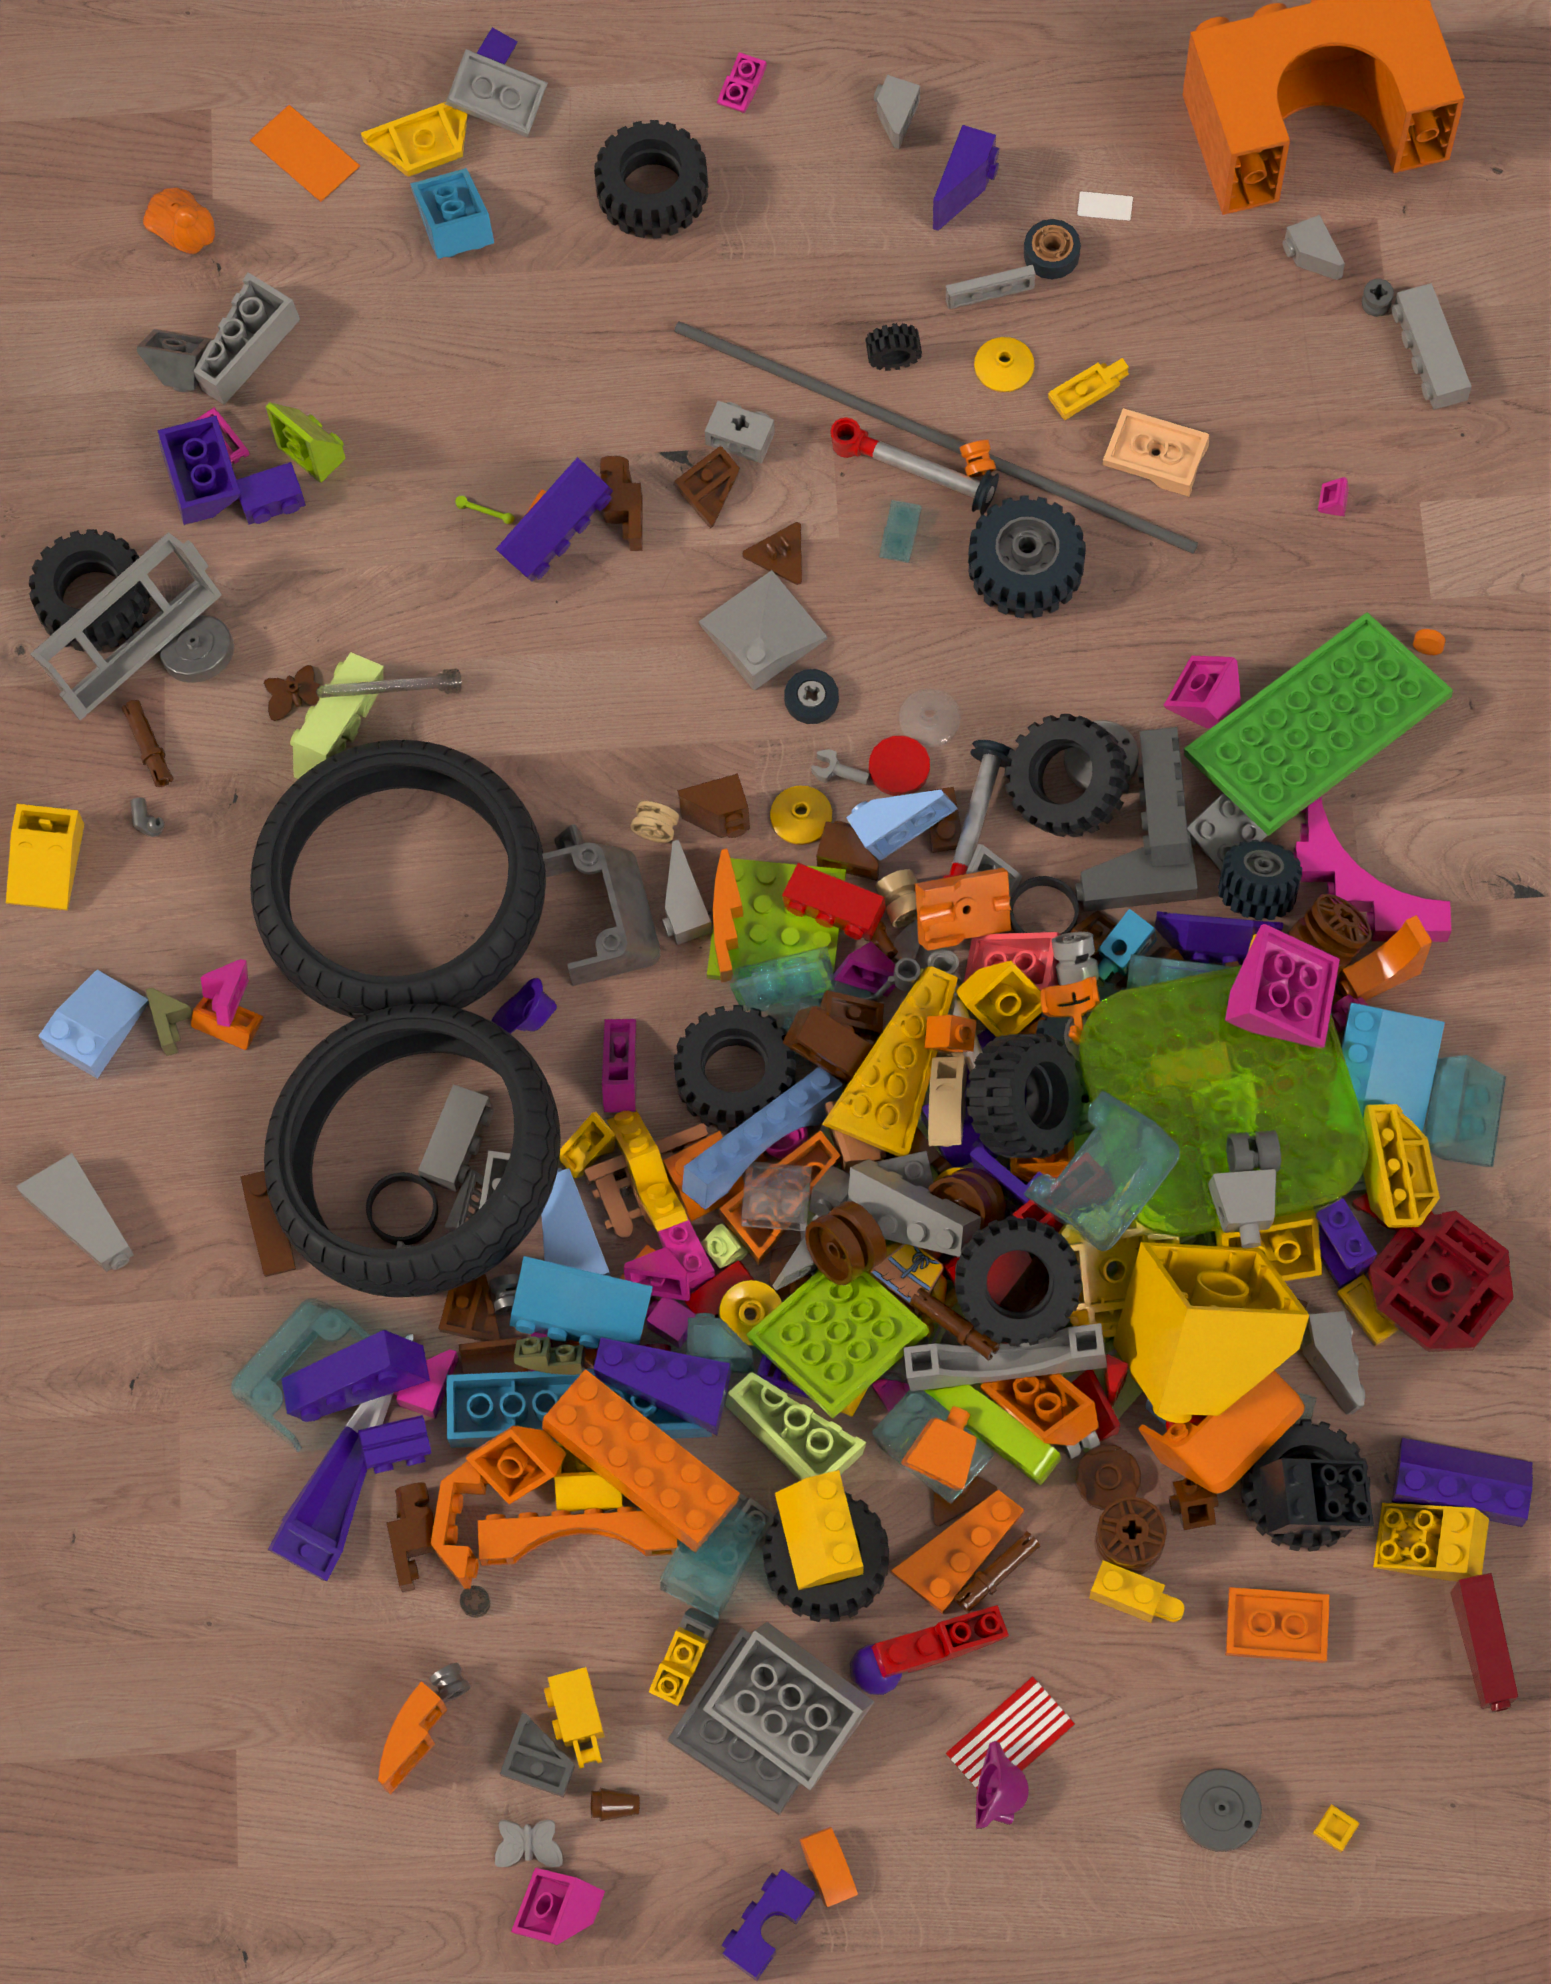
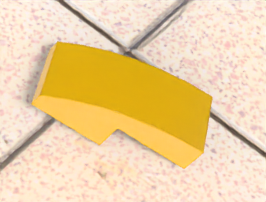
M678 1627L665 1658L658 1667L649 1693L679 1706L709 1641Z

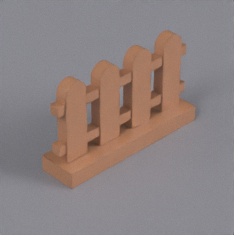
M704 1123L656 1141L655 1143L660 1151L662 1161L674 1155L673 1152L683 1148L686 1149L707 1138L708 1132ZM623 1154L584 1169L583 1175L587 1185L593 1183L596 1185L597 1189L592 1191L594 1199L601 1198L609 1220L604 1221L606 1230L613 1228L614 1233L618 1237L627 1238L633 1231L631 1220L643 1216L647 1225L654 1226L634 1190ZM625 1172L626 1178L615 1181L613 1175ZM631 1186L639 1208L628 1212L619 1190Z

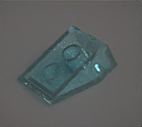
M909 1390L875 1427L872 1434L878 1446L901 1464L902 1459L927 1422L932 1418H938L946 1422L950 1412L924 1390ZM966 1427L963 1431L973 1435ZM978 1438L965 1487L994 1456L993 1452ZM904 1466L950 1504L964 1490L956 1491Z

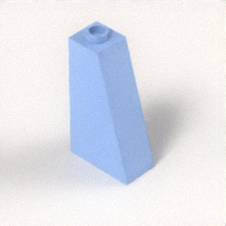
M558 1168L553 1190L541 1214L544 1260L610 1276L569 1168L565 1170Z

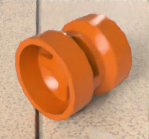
M979 440L960 447L961 456L966 459L967 463L965 467L967 476L978 477L984 475L988 470L991 472L996 470L995 462L989 455L991 450L989 440Z

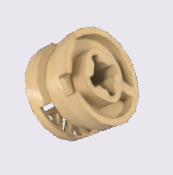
M649 801L638 803L636 808L637 817L632 820L631 830L640 837L660 843L672 841L674 836L673 826L677 825L679 814L670 807Z

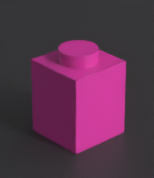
M662 1297L660 1301L654 1300L646 1313L648 1329L679 1349L698 1324L697 1315L672 1298Z

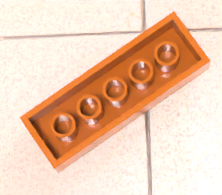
M586 1369L543 1417L542 1429L695 1553L737 1504L740 1495L737 1490Z

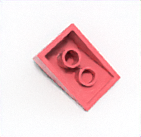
M1058 932L1009 933L974 937L971 940L964 982L978 969L1011 960L1040 990L1050 986H1061L1058 984L1056 965L1060 961L1054 958L1052 939L1060 934Z

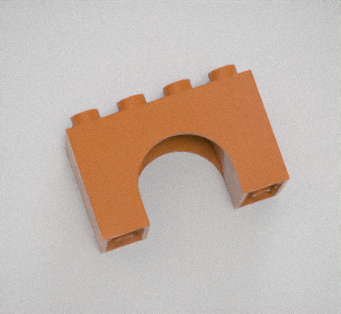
M1311 0L1308 4L1287 8L1283 3H1272L1257 10L1253 17L1230 22L1226 17H1214L1202 22L1195 31L1190 32L1182 95L1222 215L1280 201L1290 144L1283 120L1291 114L1308 107L1336 106L1350 110L1364 118L1378 133L1393 173L1450 160L1465 97L1430 0Z

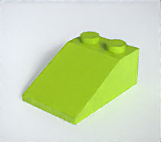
M271 402L265 406L277 447L320 483L346 459L342 440L333 432L328 434L324 431L321 423L313 415L309 414L306 416L299 409Z

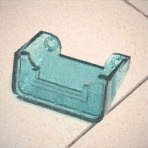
M1102 1090L1090 1105L1088 1120L1095 1128L1057 1179L1049 1174H1042L1032 1181L1024 1195L1032 1203L1100 1251H1107L1117 1243L1173 1169L1179 1159L1180 1148L1155 1121Z

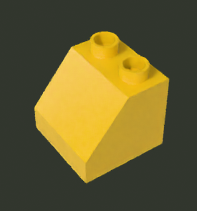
M1141 1242L1113 1346L1123 1361L1128 1363L1131 1378L1142 1388L1153 1405L1154 1413L1169 1422L1186 1423L1191 1420L1192 1415L1219 1416L1300 1349L1309 1314L1261 1249Z

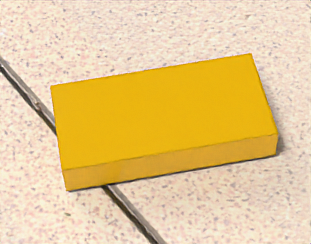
M1364 1274L1337 1292L1336 1295L1374 1346H1377L1399 1331L1398 1328L1375 1311L1370 1281Z

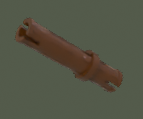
M131 700L122 706V711L140 748L142 763L147 765L155 787L167 786L174 778L164 759L166 754L163 748L159 747L140 701Z
M923 1287L917 1290L919 1296L914 1294L911 1298V1306L917 1308L958 1338L957 1342L962 1346L968 1345L985 1357L987 1361L993 1358L991 1353L996 1354L1001 1344L991 1341V1338L985 1334L981 1335L975 1330L971 1322H968L932 1296Z
M1026 1531L983 1572L978 1571L974 1575L975 1580L954 1597L961 1608L964 1606L963 1610L966 1613H970L988 1594L993 1595L997 1591L996 1587L1033 1552L1041 1547L1034 1536L1030 1538L1032 1536L1031 1533Z

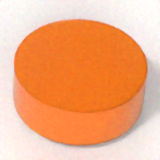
M1422 629L1416 632L1413 647L1422 654L1439 655L1444 650L1446 639L1436 630Z

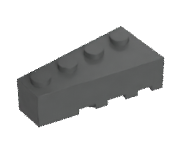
M1177 727L1140 731L1142 764L1137 765L1139 783H1144L1145 788H1139L1141 807H1146L1147 809L1146 812H1141L1143 831H1149V835L1143 836L1145 855L1151 854L1153 867L1190 863L1183 773Z

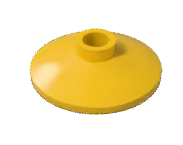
M998 337L987 341L980 347L975 356L974 369L979 381L987 388L997 392H1012L1023 387L1032 377L1034 358L1030 349L1023 342L1011 337ZM1006 357L1010 360L1008 362H1001L999 359Z
M809 786L790 787L775 798L770 811L771 824L774 831L783 840L797 845L810 844L822 837L826 821L832 822V808L829 800L819 790ZM799 807H804L807 812L799 815L795 810Z
M753 1280L740 1282L731 1287L721 1300L719 1307L721 1325L726 1334L734 1341L743 1345L754 1346L746 1334L776 1309L782 1301L776 1291L763 1282ZM750 1308L754 1310L755 1318L753 1320L745 1318V1309Z

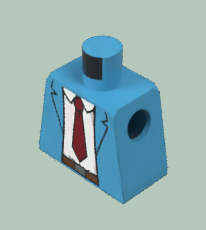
M1131 909L1125 913L1098 949L1102 959L1097 966L1098 979L1104 983L1109 982L1116 972H1119L1124 977L1129 974L1157 941L1155 928ZM1117 951H1126L1123 955H1115Z

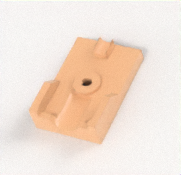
M1123 408L1105 453L1103 465L1150 479L1162 489L1189 497L1199 463L1209 446V434ZM1159 450L1160 454L1158 456H1154L1152 454V451Z

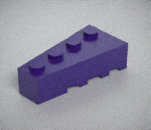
M387 1330L373 1334L281 1378L287 1414L304 1422L316 1421L322 1416L430 1381L424 1346Z
M606 1338L600 1339L594 1365L596 1378L632 1396H637L659 1409L667 1410L691 1424L694 1423L703 1427L716 1436L718 1435L731 1376L730 1363Z

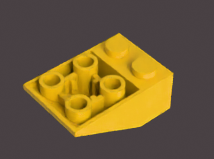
M25 804L16 805L10 839L6 904L68 911L85 825L78 810Z
M1382 1503L1373 1567L1456 1582L1460 1579L1482 1575L1489 1518L1476 1508Z

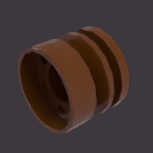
M1332 894L1319 896L1314 901L1313 906L1308 908L1305 916L1300 918L1287 933L1300 941L1339 958L1337 977L1341 974L1342 969L1349 965L1352 957L1357 955L1361 948L1370 941L1372 935L1370 925L1360 911L1345 899Z
M1133 1496L1117 1499L1105 1508L1099 1518L1094 1540L1097 1556L1101 1562L1104 1560L1139 1575L1147 1572L1155 1566L1162 1555L1167 1535L1165 1518L1159 1509L1146 1499ZM1128 1527H1134V1532L1137 1533L1133 1540L1129 1539V1535L1126 1533Z

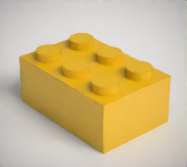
M1309 1200L1276 1205L1274 1222L1269 1229L1259 1230L1261 1245L1255 1248L1263 1251L1284 1281L1322 1275L1318 1220ZM1218 1215L1213 1216L1216 1246L1242 1248L1240 1232L1225 1233L1222 1230Z

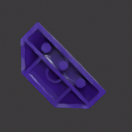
M1157 911L1154 928L1173 949L1178 950L1184 960L1191 961L1192 964L1208 965L1209 963H1222L1225 966V963L1238 961L1241 966L1248 954L1253 935L1257 934L1260 926L1266 924L1282 932L1283 922Z

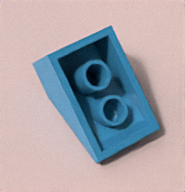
M467 168L410 183L430 244L437 259L453 257L457 253L481 249L486 245L494 243L489 213Z

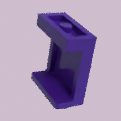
M979 1138L971 1146L970 1150L972 1152L969 1155L974 1168L984 1170L994 1177L1002 1188L1004 1196L1020 1208L1050 1184L1049 1179L1039 1171L1025 1185L995 1160L999 1155L993 1153Z
M1343 1198L1318 1211L1316 1214V1218L1320 1223L1318 1227L1321 1261L1338 1289L1351 1283L1361 1275H1366L1377 1255Z

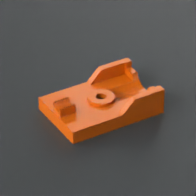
M1005 868L915 883L918 942L926 950L956 946L964 939L1011 931L1010 910L1012 909L1010 908L1009 900L1011 897H1009L1008 871ZM968 905L967 913H963V907Z

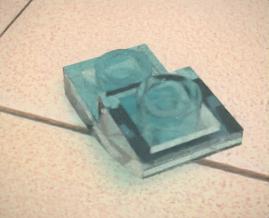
M891 500L879 558L906 563L910 562L922 510L921 505Z

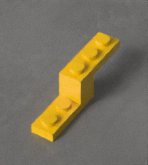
M622 1111L613 1118L607 1119V1124L615 1133V1141L625 1158L634 1190L657 1232L688 1221L685 1209L669 1183L660 1151L638 1111Z

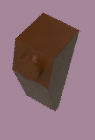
M260 1171L240 1176L264 1276L267 1277L296 1270L291 1243L279 1225L268 1197L265 1172Z

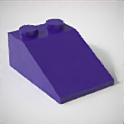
M962 125L933 199L934 230L939 231L985 191L989 179H995L999 163L996 161L1000 148L996 147L995 134Z

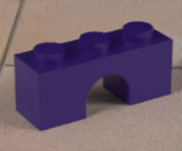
M783 1869L780 1870L778 1875H775L773 1872L770 1874L761 1888L765 1892L758 1903L752 1901L741 1917L745 1922L737 1932L732 1929L721 1945L725 1948V1951L722 1953L723 1957L756 1981L776 1955V1949L765 1942L761 1936V1929L765 1921L773 1916H783L797 1924L816 1897L814 1891Z

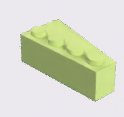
M350 652L344 662L338 663L333 680L330 684L324 685L317 705L309 708L304 725L301 729L297 728L291 737L290 745L293 746L294 778L299 779L320 762L344 751L347 740L354 741L361 722L360 716L366 718L383 686L382 665Z
M750 1372L727 1394L725 1406L800 1481L808 1477L837 1470L840 1471L841 1475L863 1455L867 1442L857 1436L855 1438L842 1430L841 1426L820 1417L813 1412V1409L805 1404L801 1405L787 1396V1393L753 1372Z

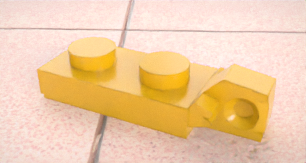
M1123 358L1109 366L1106 363L1100 365L1098 362L1048 393V399L1065 421L1115 391L1120 386L1119 381L1129 375V366Z

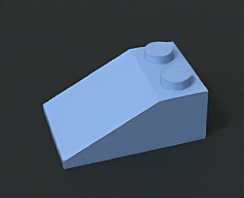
M942 790L873 799L869 802L864 801L856 805L852 809V814L846 818L865 848L881 861L958 808Z
M96 970L55 1011L38 1037L47 1050L98 1079L149 1004V1001L139 993Z

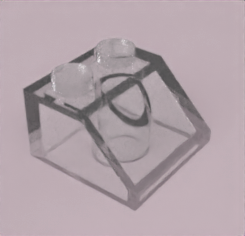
M752 1162L746 1169L742 1226L806 1231L812 1167Z

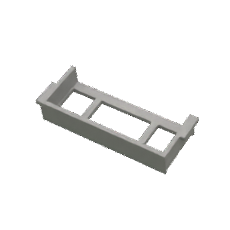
M168 532L30 653L61 691L60 697L79 720H82L222 596L205 572L209 567L189 540L183 544ZM174 551L195 581L168 603L147 574ZM140 581L161 611L104 660L82 631ZM75 638L97 667L71 689L48 661Z

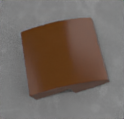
M830 990L824 992L820 1007L829 1012L830 1018L838 1023H845L855 1030V1034L862 1039H868L876 1043L877 1036L883 1032L884 1003Z

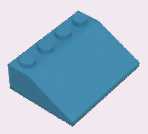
M1350 1003L1324 1128L1361 1136L1364 1111L1367 1105L1397 1104L1403 1110L1402 1113L1413 1121L1423 1133L1445 1022Z
M524 1256L509 1326H513L517 1331L526 1334H533L534 1332L547 1334V1337L555 1341H566V1339L577 1341L580 1345H584L585 1348L597 1349L601 1338L639 1345L653 1287Z

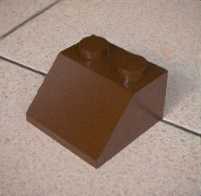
M738 773L677 790L680 814L683 820L719 838L726 836L728 838H736L750 830L749 808Z

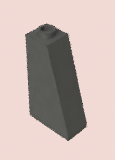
M1189 830L1190 863L1153 867L1151 854L1145 855L1144 847H1141L1081 871L1080 883H1075V895L1078 902L1082 901L1083 911L1196 900L1198 886Z

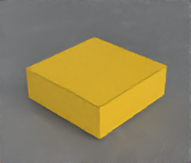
M1331 1804L1312 1834L1341 1853L1360 1823Z

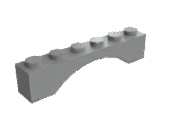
M1101 1323L1067 1327L1056 1332L1057 1334L1050 1339L1045 1337L1038 1340V1344L1031 1346L1029 1343L1020 1344V1347L1010 1346L1009 1343L1001 1344L996 1354L991 1353L993 1358L989 1361L969 1346L935 1343L904 1347L907 1381L910 1390L917 1391L1107 1368Z

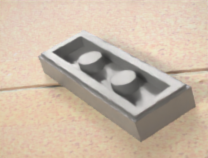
M1029 265L946 285L945 300L948 309H953L1034 289V267Z

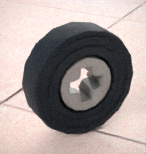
M805 669L796 673L788 681L784 690L785 706L789 714L797 721L805 724H818L828 720L835 713L839 703V689L834 679L826 672L818 669ZM806 691L811 693L818 692L817 701L812 699L805 700Z

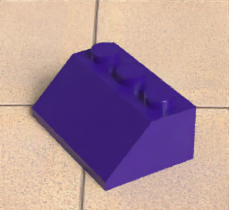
M217 416L157 430L160 449L184 525L213 518L241 497Z

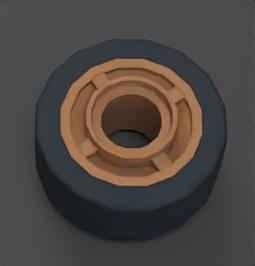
M1048 219L1038 222L1026 234L1023 253L1025 264L1027 266L1033 265L1035 274L1041 278L1052 280L1065 277L1078 265L1081 249L1079 234L1073 226L1062 220ZM1049 247H1054V248H1056V249H1058V250H1056V251H1049V250H1047V248H1049Z

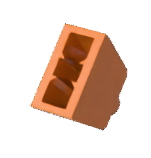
M952 1406L946 1422L938 1418L930 1419L902 1459L901 1464L956 1491L964 1489L977 1437L963 1431L971 1414L961 1408Z

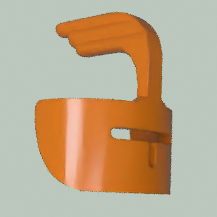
M1096 976L1072 984L1043 988L1040 994L1043 1014L1049 1017L1074 1018L1075 1025L1070 1027L1068 1036L1077 1046L1085 1044L1082 1016L1100 1005ZM1073 994L1076 995L1077 1002L1090 998V1000L1080 1004L1058 1007L1061 1004L1074 1003Z

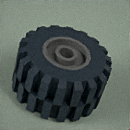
M1259 840L1240 842L1239 846H1232L1230 851H1227L1225 854L1218 885L1219 897L1223 898L1222 902L1225 906H1230L1231 911L1241 913L1243 917H1252L1255 920H1274L1276 916L1281 918L1286 915V912H1291L1296 903L1303 872L1302 867H1300L1301 863L1298 858H1294V854L1290 850H1285L1279 844L1274 845L1272 842H1260Z

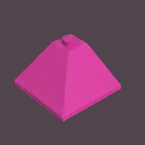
M1266 924L1261 925L1230 990L1225 1021L1252 1033L1316 1048H1324L1340 959Z

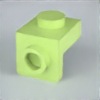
M723 1224L716 1225L701 1242L702 1247L719 1268L733 1264L738 1260L741 1261L749 1253L730 1228H726Z

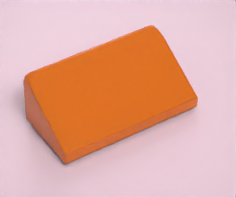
M203 997L193 1009L191 1027L246 1050L250 1046L263 1020V1016L238 1006L230 1027L217 1024L216 1011L212 1010L213 999Z

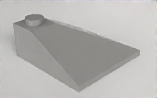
M772 570L699 621V625L753 690L762 686L827 640L825 633Z

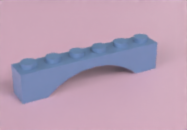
M818 1067L684 1166L682 1191L702 1208L707 1209L727 1194L749 1165L773 1143L799 1128L818 1126L826 1119L825 1103L838 1101L842 1095L843 1084L831 1074Z

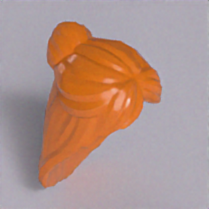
M177 187L167 188L151 197L143 218V224L148 231L161 237L170 246L188 254H196L204 246L213 242L215 228L211 213L201 206L189 191Z

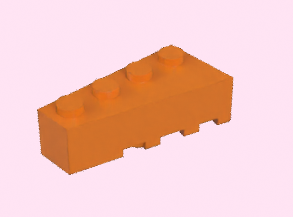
M821 1130L719 1208L720 1218L739 1239L758 1265H760L809 1203L813 1187L831 1165L837 1167L840 1163L841 1155Z

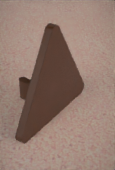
M795 522L747 548L742 553L743 558L768 571L772 570L776 575L796 585L801 584V524Z
M970 1471L968 1472L965 1487L962 1490L956 1491L934 1480V1524L941 1526L978 1505L997 1491V1487Z

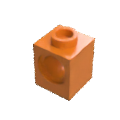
M955 1015L928 1016L924 1048L946 1053L973 1052L977 1020Z

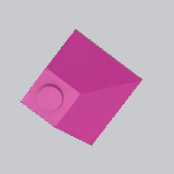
M1191 655L1163 706L1202 727L1212 728L1241 705L1237 660L1234 657Z
M535 1868L511 1932L558 1945L594 1923L605 1891L576 1877Z

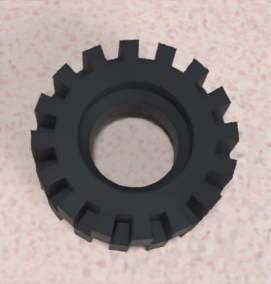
M893 323L892 327L883 325L881 330L876 328L873 330V333L869 332L865 338L869 364L878 370L884 367L885 371H890L891 368L900 370V366L907 368L910 366V363L915 364L918 362L917 359L922 357L919 332L913 325L908 327L905 323H902L901 326Z

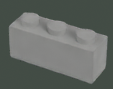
M453 1084L418 1169L420 1177L426 1182L457 1192L460 1183L463 1184L468 1170L471 1169L468 1166L471 1155L476 1156L480 1149L482 1137L479 1136L483 1126L488 1127L493 1117L494 1109L491 1108L489 1096Z

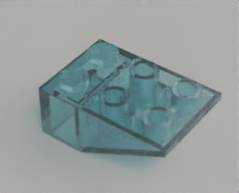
M733 1507L696 1553L680 1541L660 1577V1590L719 1620L766 1523Z

